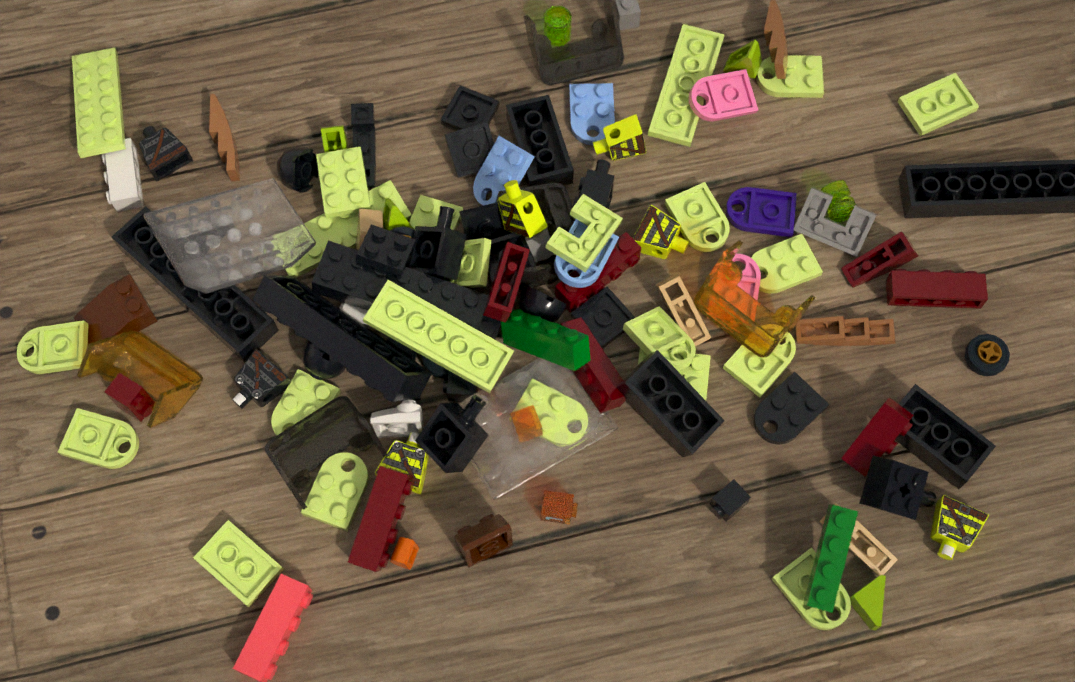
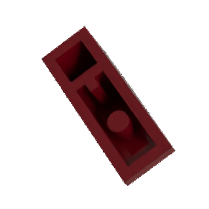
M901 231L841 269L852 288L891 272V270L898 269L919 255L908 237Z

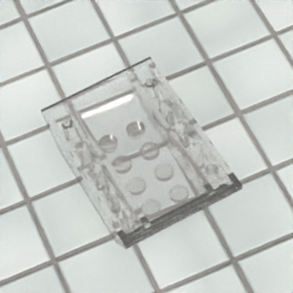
M274 178L144 213L146 222L183 284L203 293H210L292 267L316 245V241Z
M538 358L497 381L490 393L481 390L474 394L486 402L485 407L480 411L475 421L488 434V437L470 462L492 499L495 500L617 430L618 426L608 411L603 413L598 411L572 370ZM532 379L548 386L554 394L562 393L572 398L565 400L566 406L563 409L565 413L572 414L576 411L577 405L574 400L584 407L588 421L585 419L571 420L567 424V428L571 433L584 434L578 441L567 444V433L558 431L554 435V442L534 433L535 430L532 424L524 423L520 426L509 420L510 416L513 418L519 417L518 411L521 406L518 402ZM529 394L528 400L531 405L538 406L543 402V398L535 400ZM472 396L466 398L460 404L463 409H465ZM545 411L541 415V419L550 417L555 423L556 417L553 412Z

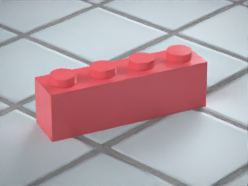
M280 575L233 667L234 670L259 682H267V680H271L277 671V665L275 664L279 656H283L289 646V641L287 640L291 632H295L301 622L299 616L303 608L307 609L312 601V590L308 585L286 575Z

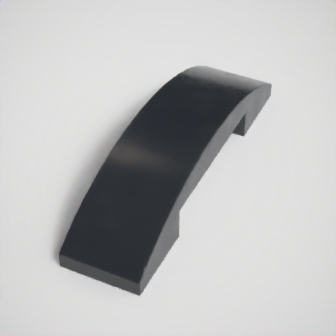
M351 104L353 148L361 146L367 186L375 187L376 135L374 104Z

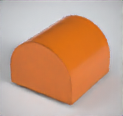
M399 537L390 562L408 570L412 569L419 546L412 539Z

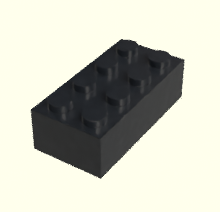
M549 94L507 104L506 117L514 144L535 156L524 175L529 192L536 193L572 184L574 170Z
M658 350L649 354L616 387L682 457L693 455L724 422L723 418Z
M917 384L911 388L899 403V405L914 416L909 421L913 424L904 436L899 434L895 440L957 489H960L968 482L996 447V445Z

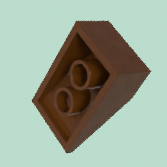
M130 274L108 285L74 316L75 321L84 320L88 323V345L94 356L158 322L139 286Z
M493 514L487 515L480 519L479 524L473 527L467 525L457 531L458 534L454 536L468 568L513 546L511 526L500 514L495 516Z

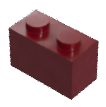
M120 372L104 391L118 408L140 422L145 417H148L154 409L155 401L145 389Z

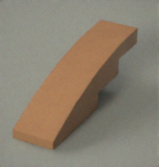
M770 0L764 27L766 45L769 46L771 61L774 62L777 79H786L788 54L784 25L776 0Z
M210 94L209 133L214 144L218 143V153L222 162H227L226 171L230 180L240 181L239 158L233 133L216 95Z
M844 316L796 320L797 344L831 346L896 344L894 319L869 321L868 317L844 319Z

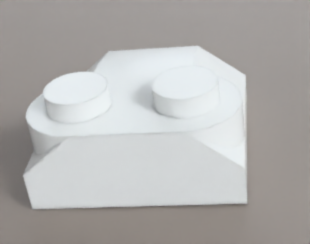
M404 400L396 408L374 412L370 418L376 438L409 437L411 432L420 434L424 428L422 408L413 400Z

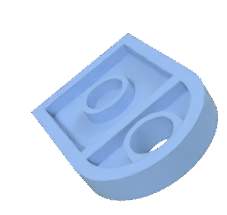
M613 83L569 84L571 132L581 143L593 145V142L605 138L603 128L615 123ZM590 130H596L599 133V135L596 137H591L587 134V132Z
M498 136L474 180L473 192L476 200L482 205L498 202V198L506 194L504 184L511 180H517L518 184H520L535 156ZM492 190L491 198L486 201L487 193Z
M575 219L569 233L580 238L588 226ZM615 234L611 236L586 273L556 255L554 268L559 279L565 284L576 288L587 287L595 283L609 259L619 236ZM576 270L580 276L576 278L571 277L567 271Z

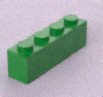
M517 309L511 312L506 323L501 321L503 344L573 371L591 361L589 335Z
M833 504L828 505L804 599L805 605L833 613L858 511Z

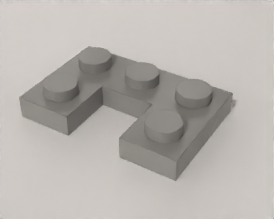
M812 187L794 226V231L857 257L877 214L855 205L846 226L824 217L833 195Z

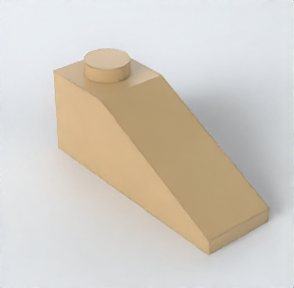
M674 274L655 284L673 320L692 339L695 346L711 339L679 275Z
M825 516L819 521L822 525L824 524ZM856 520L849 550L876 575H884L898 559Z

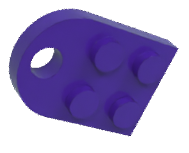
M753 187L740 188L729 197L726 205V216L735 228L742 231L792 237L797 193ZM740 204L744 210L736 212L732 209V205Z

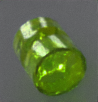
M556 5L550 7L544 13V38L552 46H563L571 38L572 15L567 8Z
M838 180L824 186L821 191L833 195L827 209L829 218L838 223L849 219L856 202L850 196L851 192L846 182Z

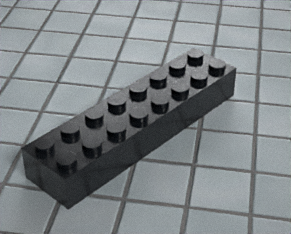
M1075 159L905 165L898 178L904 218L1075 213Z
M146 206L111 236L117 247L244 363L256 349L259 350L279 331L274 320L266 312L261 310L257 304Z
M328 240L312 280L313 293L369 310L387 280H390L494 340L496 339L501 321L483 315L489 295L408 267L404 268L401 277L355 261L358 250Z
M263 276L253 298V301L260 305L261 310L273 314L277 317L279 323L294 329V333L297 336L308 339L312 342L311 345L314 348L326 352L332 361L347 367L346 370L350 374L365 380L364 383L368 387L379 390L383 393L382 396L386 400L396 402L420 398L432 374L429 370L323 296L313 293L310 287L294 276Z

